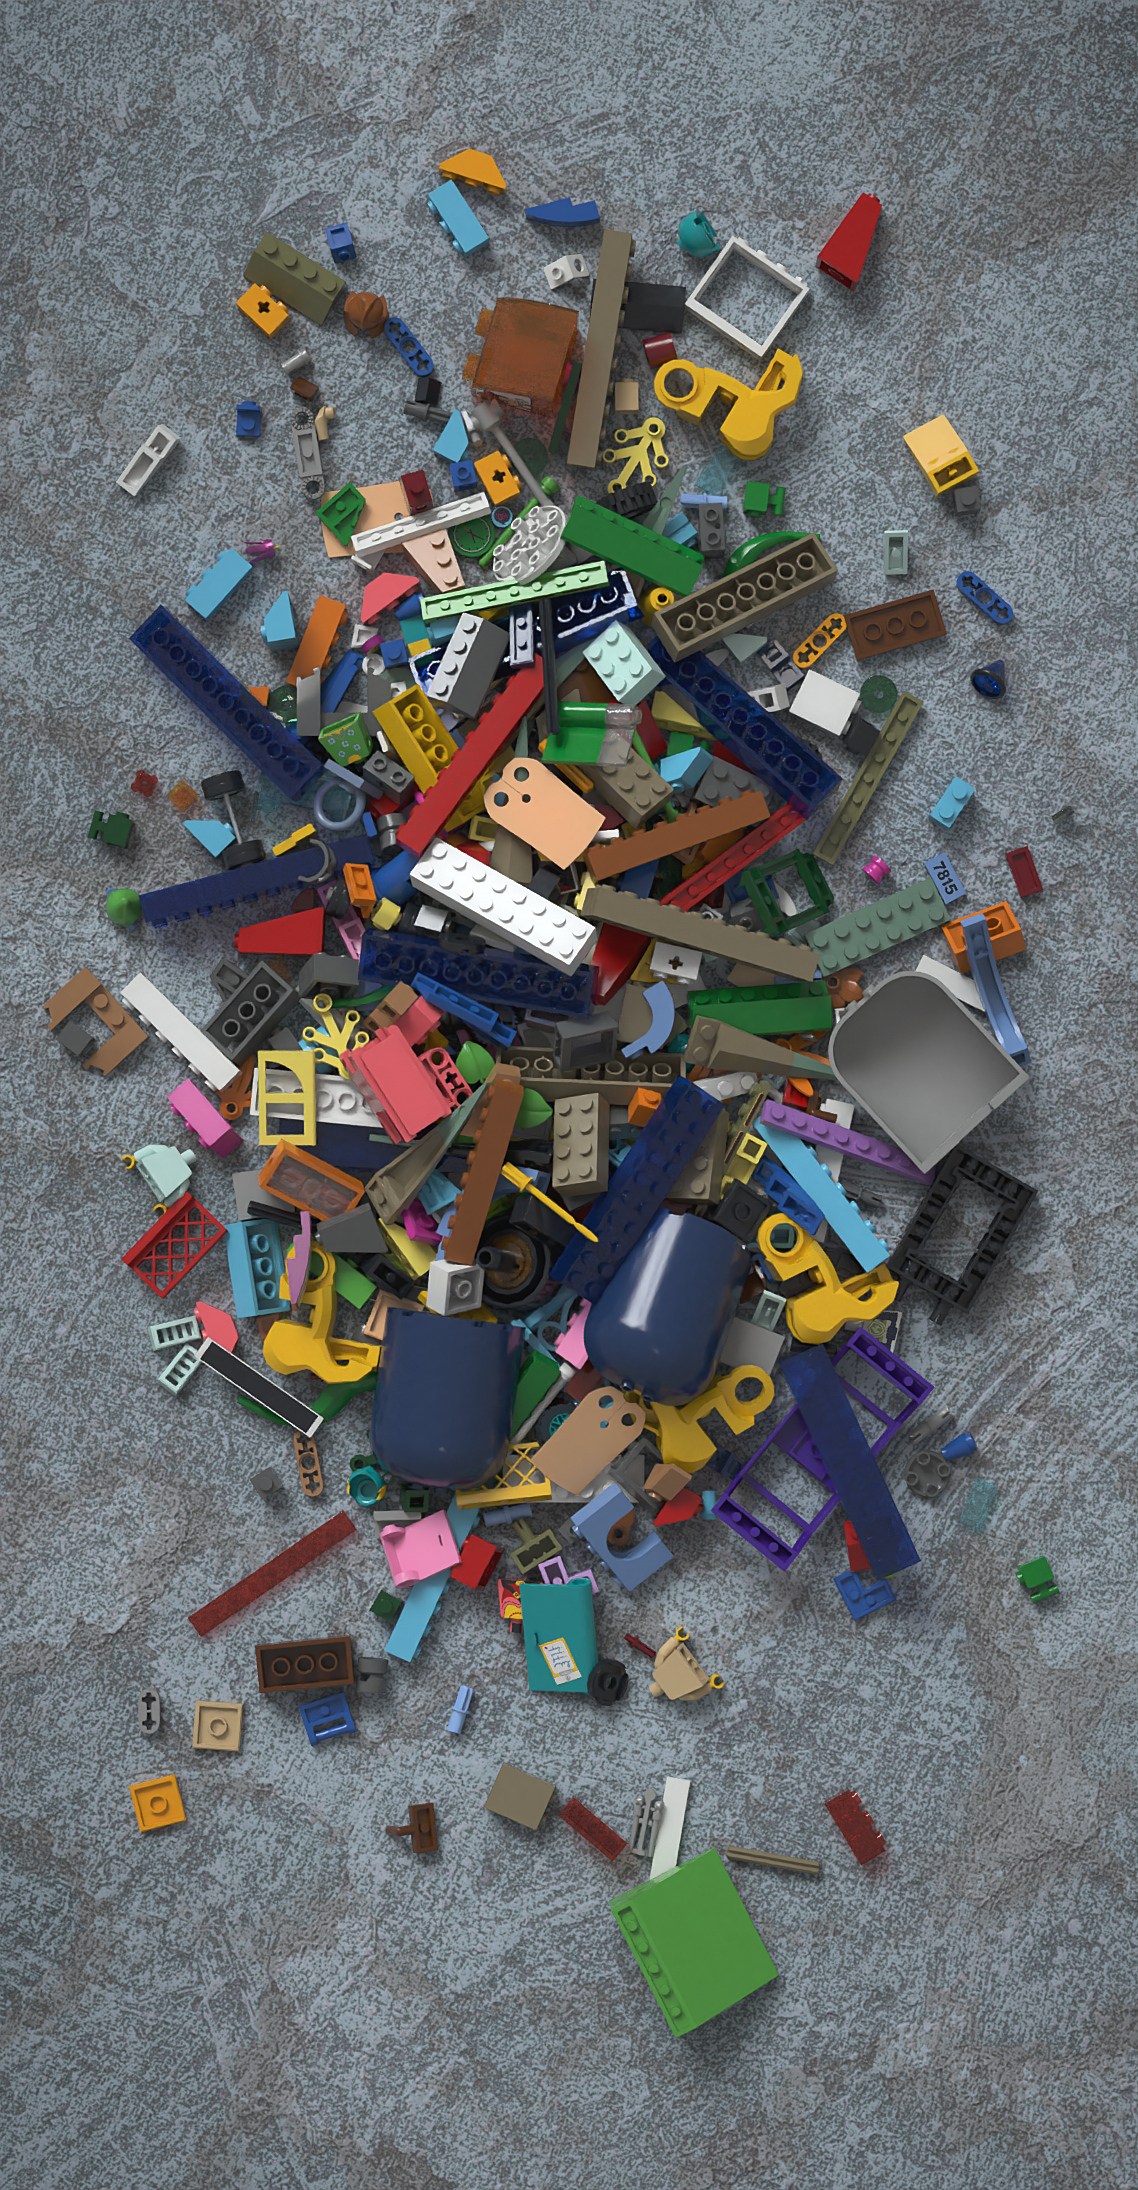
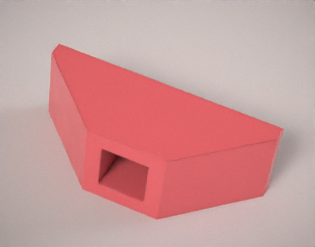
M383 573L365 586L360 618L361 623L364 626L369 623L371 626L381 619L380 614L388 609L390 612L400 605V599L404 596L409 598L419 590V579L417 577Z
M203 1301L196 1302L197 1308L194 1309L198 1322L202 1321L205 1330L202 1331L204 1340L209 1337L233 1353L240 1336L232 1315Z

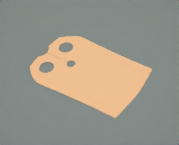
M399 481L356 488L366 499V502L352 536L395 522L394 515L396 513H401L405 516L403 519L410 517ZM340 490L324 492L321 497V507ZM322 522L328 557L356 555L352 538L345 548ZM402 544L387 548L385 553L404 552Z
M514 758L503 769L502 778L498 782H492L483 796L487 812L494 821L533 846L562 869H566L585 850L606 819V817L573 792L542 763L530 758ZM524 767L528 770L529 777L526 781L519 782L515 779L514 771L517 768ZM499 792L506 793L509 798L507 805L499 807L494 803V796ZM522 795H530L531 800L528 803L523 802Z
M612 1386L594 1390L581 1401L530 1461L551 1481L567 1491L578 1495L613 1459L641 1434L646 1413L636 1403L627 1402L623 1397L624 1394ZM605 1395L613 1398L612 1406L607 1409L599 1406L600 1398ZM633 1413L636 1416L635 1423L631 1426L623 1425L621 1422L623 1415ZM608 1421L609 1425L607 1428H601L600 1423Z

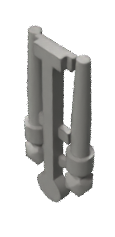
M652 1788L644 1792V1797H636L629 1852L652 1857L659 1822L663 1814L661 1810L664 1808V1802L662 1801L655 1802L654 1808L652 1807V1801L657 1797V1792ZM650 1811H654L652 1816L653 1821L649 1820ZM639 1823H642L638 1848H634ZM650 1825L652 1830L649 1850L645 1851L643 1849L647 1827Z

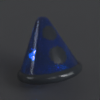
M997 660L971 673V685L980 695L989 699H999L1005 695V663L1003 660Z

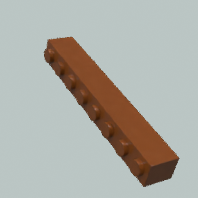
M753 789L740 793L741 798L732 800L731 797L718 801L719 806L711 808L710 804L696 809L697 814L689 816L688 812L676 816V821L667 824L666 820L654 824V830L648 832L645 831V828L631 833L632 838L624 840L623 836L610 841V846L602 848V845L599 844L589 848V853L584 855L583 858L592 882L603 880L770 818L771 816L761 790L755 793Z
M495 1079L493 1086L489 1085L486 1100H489L487 1108H482L479 1119L482 1122L481 1129H476L473 1143H476L474 1151L470 1150L466 1164L469 1165L467 1173L463 1172L460 1186H463L461 1194L457 1193L453 1207L456 1208L455 1215H450L447 1229H450L448 1237L444 1236L442 1240L441 1250H444L445 1260L472 1266L524 1095L522 1085Z

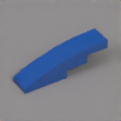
M766 1155L762 1156L751 1176L766 1187L764 1192L779 1203L778 1209L809 1233L815 1235L825 1218L824 1213L790 1175Z

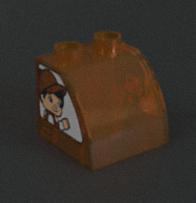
M508 297L497 298L494 311L482 308L475 335L485 338L481 355L469 352L462 375V380L472 382V396L484 400L490 399L491 401L496 399L499 404L553 419L564 382L566 366L569 364L579 330V311L534 300Z

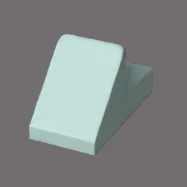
M908 530L884 531V575L907 574Z

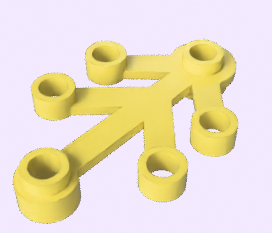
M652 417L647 419L640 428L628 431L619 429L615 432V441L618 444H625L629 439L643 438L639 445L619 450L606 449L603 452L602 459L607 464H612L615 460L631 457L618 479H614L608 484V494L615 492L612 488L616 484L620 485L622 489L626 488L625 484L639 461L643 474L642 482H645L646 477H652L654 482L651 485L652 487L655 486L656 477L651 471L647 448L652 442L656 455L654 459L656 467L665 468L668 465V457L664 454L661 438L665 434V425L662 420ZM652 425H656L658 427V431L652 433L650 432L649 427ZM619 433H624L626 435V438L624 440H619L617 438V435ZM610 452L614 455V458L607 460L605 454ZM664 457L666 462L660 465L657 463V459Z
M321 993L315 996L312 1007L316 1013L321 1014L330 1037L317 1032L313 1027H306L302 1032V1039L308 1043L315 1041L334 1049L340 1057V1054L347 1050V1042L354 1026L359 1022L360 1015L354 1010L349 1011L345 1016V1025L340 1035L330 1012L332 999L329 995ZM323 1002L326 1007L321 1009L317 1003ZM354 1015L356 1017V1021H350L348 1019V1016ZM307 1031L312 1032V1033H313V1037H312V1038H308V1037L305 1035V1032H307ZM361 1031L356 1034L353 1050L359 1046L362 1048L368 1043L369 1036L366 1032ZM363 1036L366 1042H359L358 1037ZM322 1048L313 1050L315 1053L319 1052L323 1056L322 1059L315 1057L316 1064L324 1062L338 1068L341 1077L352 1080L339 1058L326 1054Z

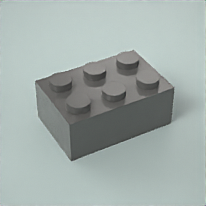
M713 756L712 763L698 780L689 802H694L700 807L710 804V807L714 808L719 806L718 801L728 797L736 800L741 798L740 793L753 789L754 793L761 790L768 806L776 786ZM760 822L747 826L746 828L751 831L755 827H757L760 824Z

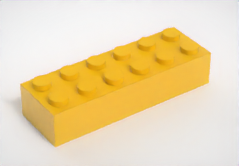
M419 683L372 712L409 772L415 776V781L424 794L430 786H435L438 782V774L444 767H449L452 763L451 757L459 748ZM479 781L444 827L447 832L463 824L486 808L483 798L486 792Z

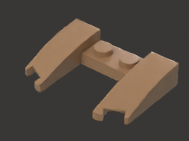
M84 967L43 1008L44 1010L49 1008L52 1022L48 1023V1026L52 1031L82 1003L86 1001L115 1035L82 1066L88 1070L91 1065L104 1070L103 1076H107L150 1037L87 967Z

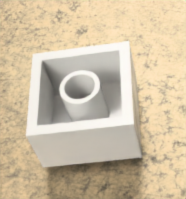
M474 1258L472 1266L445 1259L430 1262L426 1306L443 1316L481 1307L484 1270L477 1264V1259Z

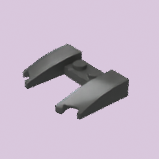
M320 667L314 668L315 674L301 680L300 676L297 677V737H319L323 728L356 714L320 713ZM367 667V713H362L370 737H377L378 731H385L372 711L391 700V677L388 676L384 680L373 674L375 669Z

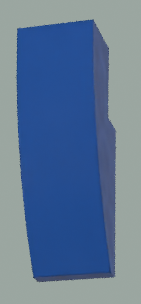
M568 197L525 209L526 219L551 226L579 227L600 223L595 200L572 206L571 199Z

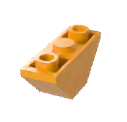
M467 149L439 165V173L442 174L444 179L465 181L464 184L472 188H477L478 186L487 188L486 191L493 195L506 194L507 185L491 155Z

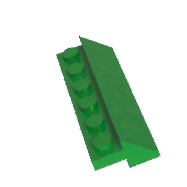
M579 495L574 501L560 539L684 598L690 595L703 568L702 563L705 555Z
M826 981L687 991L686 995L690 1012L689 1023L691 1031L697 1015L720 1020L755 1036L828 1031L832 1029L831 995H828Z

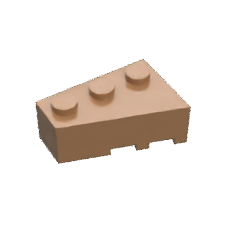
M496 1063L484 1083H491L490 1086H493L495 1079L519 1085L521 1079L520 1067ZM487 1091L459 1131V1135L474 1137L476 1129H481L480 1114L482 1108H487L489 1100H486Z

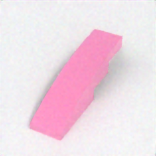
M336 880L316 889L325 909L328 900H325L330 886L334 887ZM351 904L343 920L330 917L351 958L359 959V969L380 960L360 918L357 917Z

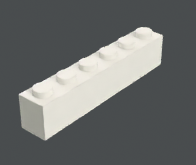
M139 973L120 992L125 997L122 1001L131 1010L136 1008L141 1013L139 1018L148 1027L153 1024L158 1029L155 1034L164 1043L169 1040L174 1045L172 1051L181 1059L185 1056L191 1062L188 1066L197 1075L202 1073L207 1078L205 1083L214 1092L219 1089L223 1093L242 1074L143 974Z
M826 1099L825 1103H821L819 1110L837 1114V1121L833 1124L850 1129L855 1105ZM816 1144L814 1150L818 1156L815 1159L820 1166L825 1163L832 1172L830 1179L836 1184L844 1154ZM824 1218L815 1235L808 1232L813 1239L820 1243H824L828 1226L826 1219Z

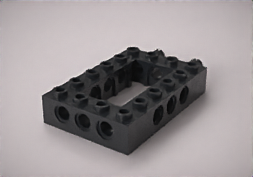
M957 1144L950 1151L886 1263V1267L896 1273L898 1277L896 1281L899 1282L897 1289L899 1292L894 1300L901 1303L909 1285L915 1284L938 1297L937 1300L939 1302L928 1318L934 1322L938 1314H940L936 1324L942 1326L948 1312L954 1307L968 1314L1037 1195L1038 1190ZM964 1177L1004 1201L957 1281L917 1257L924 1249L928 1237L936 1228L940 1216L947 1209L952 1195L959 1188Z

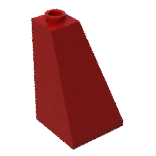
M865 193L861 194L817 256L815 267L853 292L857 288L882 208L880 200L870 193L868 195Z
M319 907L239 928V934L234 936V948H238L239 954L312 957L314 953L324 952L325 909Z
M605 923L581 990L582 1000L593 1006H606L630 979L653 938Z

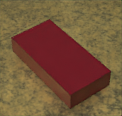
M1028 846L1005 853L1020 898L1042 891L1043 888Z

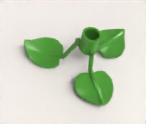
M472 1041L464 1043L456 1060L457 1069L466 1083L474 1084L479 1080L483 1084L485 1082L484 1079L488 1077L495 1065L494 1059L489 1052ZM524 1088V1095L515 1125L521 1128H530L544 1122L553 1113V1109L538 1092ZM458 1133L453 1142L473 1143L474 1137L459 1135Z

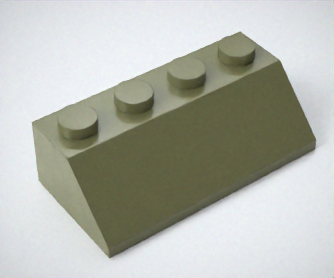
M268 232L265 233L254 250L243 277L256 283L259 287L265 286L273 296L321 326L347 288L346 281Z

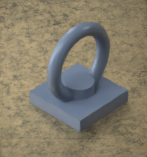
M328 759L324 767L339 777L329 779L319 788L314 798L313 811L315 818L325 829L344 831L354 826L361 818L366 804L364 792L378 800L384 792ZM337 786L342 787L356 797V806L349 818L341 822L330 821L323 812V801L326 794Z

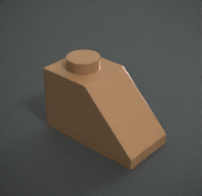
M655 1464L643 1490L649 1493L648 1497L656 1502L671 1501L691 1480L692 1475L674 1464Z

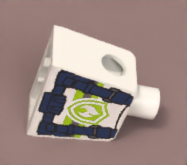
M883 1311L872 1321H847L844 1329L856 1332L862 1327L893 1353L902 1312Z

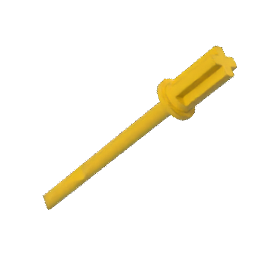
M510 1162L503 1166L500 1173L516 1185L521 1193L527 1189L564 1220L574 1224L577 1230L588 1239L599 1242L598 1238L589 1229L577 1223L570 1214L531 1184L533 1177H527Z

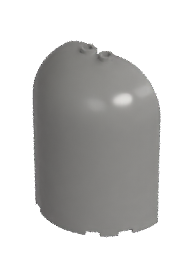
M905 971L887 977L876 987L871 984L862 992L864 996L862 1000L858 1003L853 1000L844 1009L847 1013L839 1020L832 1031L828 1055L831 1068L840 1083L925 1174L1030 1077L941 981L926 973Z

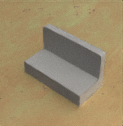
M374 1510L375 1538L381 1539L380 1533L388 1525L395 1524L397 1527L405 1528L422 1520V1512Z

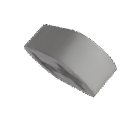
M153 1688L144 1689L138 1698L139 1728L147 1734L157 1731L161 1724L160 1694ZM148 1692L151 1693L152 1697H156V1701L151 1703V1709H148L147 1701H143V1697H146ZM148 1712H151L152 1720L156 1721L152 1729H148V1726L143 1724V1721L148 1718Z

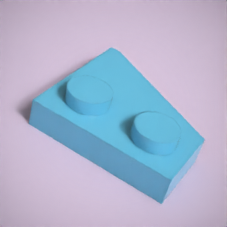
M435 1168L419 1191L418 1196L427 1214L430 1215L454 1202L456 1194H461V1191Z

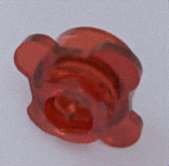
M139 770L136 773L135 782L131 784V789L134 792L139 791L143 793L145 797H150L153 795L152 790L154 785L158 783V778L155 775L150 776L145 771ZM144 781L147 782L146 786L142 785Z

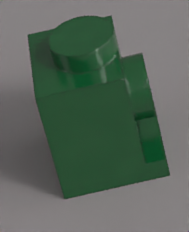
M410 1483L400 1484L399 1502L404 1512H428L429 1489H412V1484Z

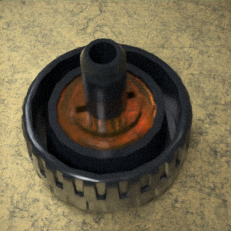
M504 1214L484 1224L474 1256L479 1267L484 1270L482 1300L488 1305L504 1311L531 1312L547 1305L558 1294L566 1276L567 1258L511 1225L509 1221L512 1214Z

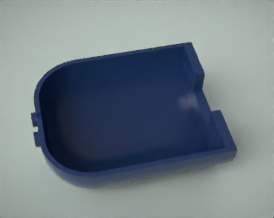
M642 1207L624 1211L584 1326L585 1349L596 1370L608 1380L620 1385V1388L624 1391L633 1392L634 1389L639 1390L642 1393L641 1398L645 1401L667 1406H679L699 1397L709 1387L716 1374L753 1260H750L751 1253L745 1245L737 1244V1237L725 1229L688 1213H684L683 1216L674 1215L670 1209L654 1207L653 1211H644Z
M387 1307L369 1429L370 1448L381 1468L392 1477L412 1484V1489L425 1490L426 1487H433L434 1492L448 1494L449 1489H474L492 1480L503 1467L508 1453L526 1327Z

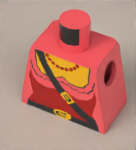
M498 1578L500 1613L502 1618H510L509 1632L524 1633L519 1585L521 1583L543 1584V1581Z

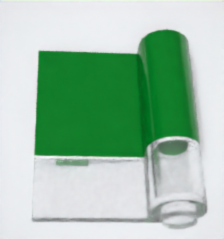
M558 701L560 733L548 736L542 763L626 767L637 724H640L642 719V712L638 709L637 705Z

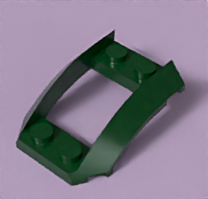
M799 849L743 872L738 889L746 887L748 896L753 901L758 911V916L766 927L759 932L772 936L782 934L830 912L828 907L834 900V896L814 856L807 852L802 854ZM795 865L798 875L803 880L808 890V895L813 900L815 906L785 919L765 878Z

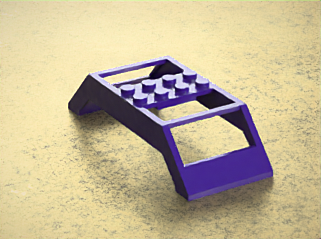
M860 1327L826 1364L741 1468L713 1506L711 1512L785 1572L819 1525L903 1422L925 1400L934 1386L865 1329ZM849 1350L853 1351L912 1400L894 1420L832 1370ZM827 1375L889 1425L865 1456L860 1454L802 1406ZM772 1442L834 1493L809 1524L748 1474L749 1470ZM742 1479L804 1529L792 1548L730 1498Z

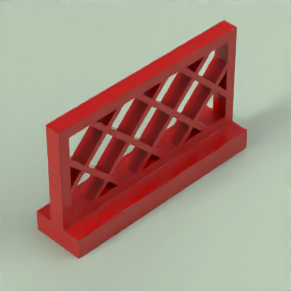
M185 1191L184 1196L177 1199L121 1260L164 1299L228 1230L197 1199ZM197 1207L201 1211V1221L189 1222V1213ZM205 1216L211 1221H205ZM201 1225V1238H189V1226ZM205 1225H216L220 1229L214 1237L205 1238ZM177 1226H185L184 1239H173V1230ZM185 1242V1255H173V1243ZM189 1242H201V1251L198 1254L189 1255ZM161 1243H169V1256H157V1247ZM169 1259V1272L157 1273V1260ZM173 1259H185V1268L180 1272H173ZM145 1260H153L152 1273H143L138 1267ZM157 1276H169V1284L163 1291L157 1287Z

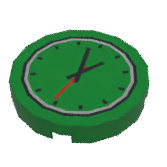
M484 515L452 526L449 529L451 546L458 554L467 558L481 557L488 552L494 543V525Z

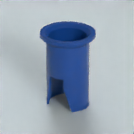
M404 850L382 868L376 867L369 870L377 898L376 905L382 898H386L401 908L400 913L403 911L406 901L420 892V890L412 886L410 873L419 862V859Z

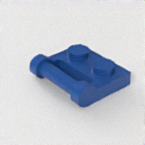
M344 1691L299 1705L311 1746L318 1745L319 1741L347 1732L350 1734L357 1732ZM341 1717L345 1718L346 1723L316 1733L313 1726Z

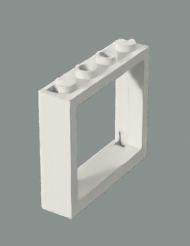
M732 236L686 301L684 309L761 361L806 298L810 288L807 287L808 284L802 281V278L798 276L794 278L789 275L788 269L779 263L775 265L769 261V256L763 251L758 250L756 252L750 248V243L747 240H743L740 237L737 239ZM733 250L798 294L762 346L698 302Z

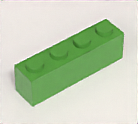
M312 1233V1240L317 1241L315 1234ZM294 1241L286 1250L288 1253L294 1247ZM312 1251L310 1270L320 1277L324 1270V1261L317 1252ZM333 1252L337 1260V1271L334 1275L336 1291L357 1308L363 1310L379 1289L375 1284L376 1281L366 1273L364 1275L357 1270L358 1264L353 1260L347 1258L345 1261L339 1256L340 1252Z

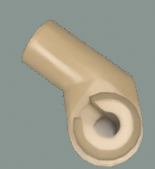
M332 406L322 407L315 418L318 440L329 438L327 422L329 419L336 417V410Z

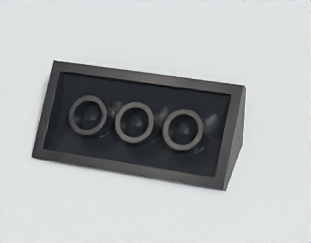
M593 278V285H592L591 305H590V316H591V309H592V303H593V297H594V291H595V285H596V279H595V278ZM626 281L625 287H629L627 304L622 303L621 310L625 311L623 327L618 328L682 334L686 287Z

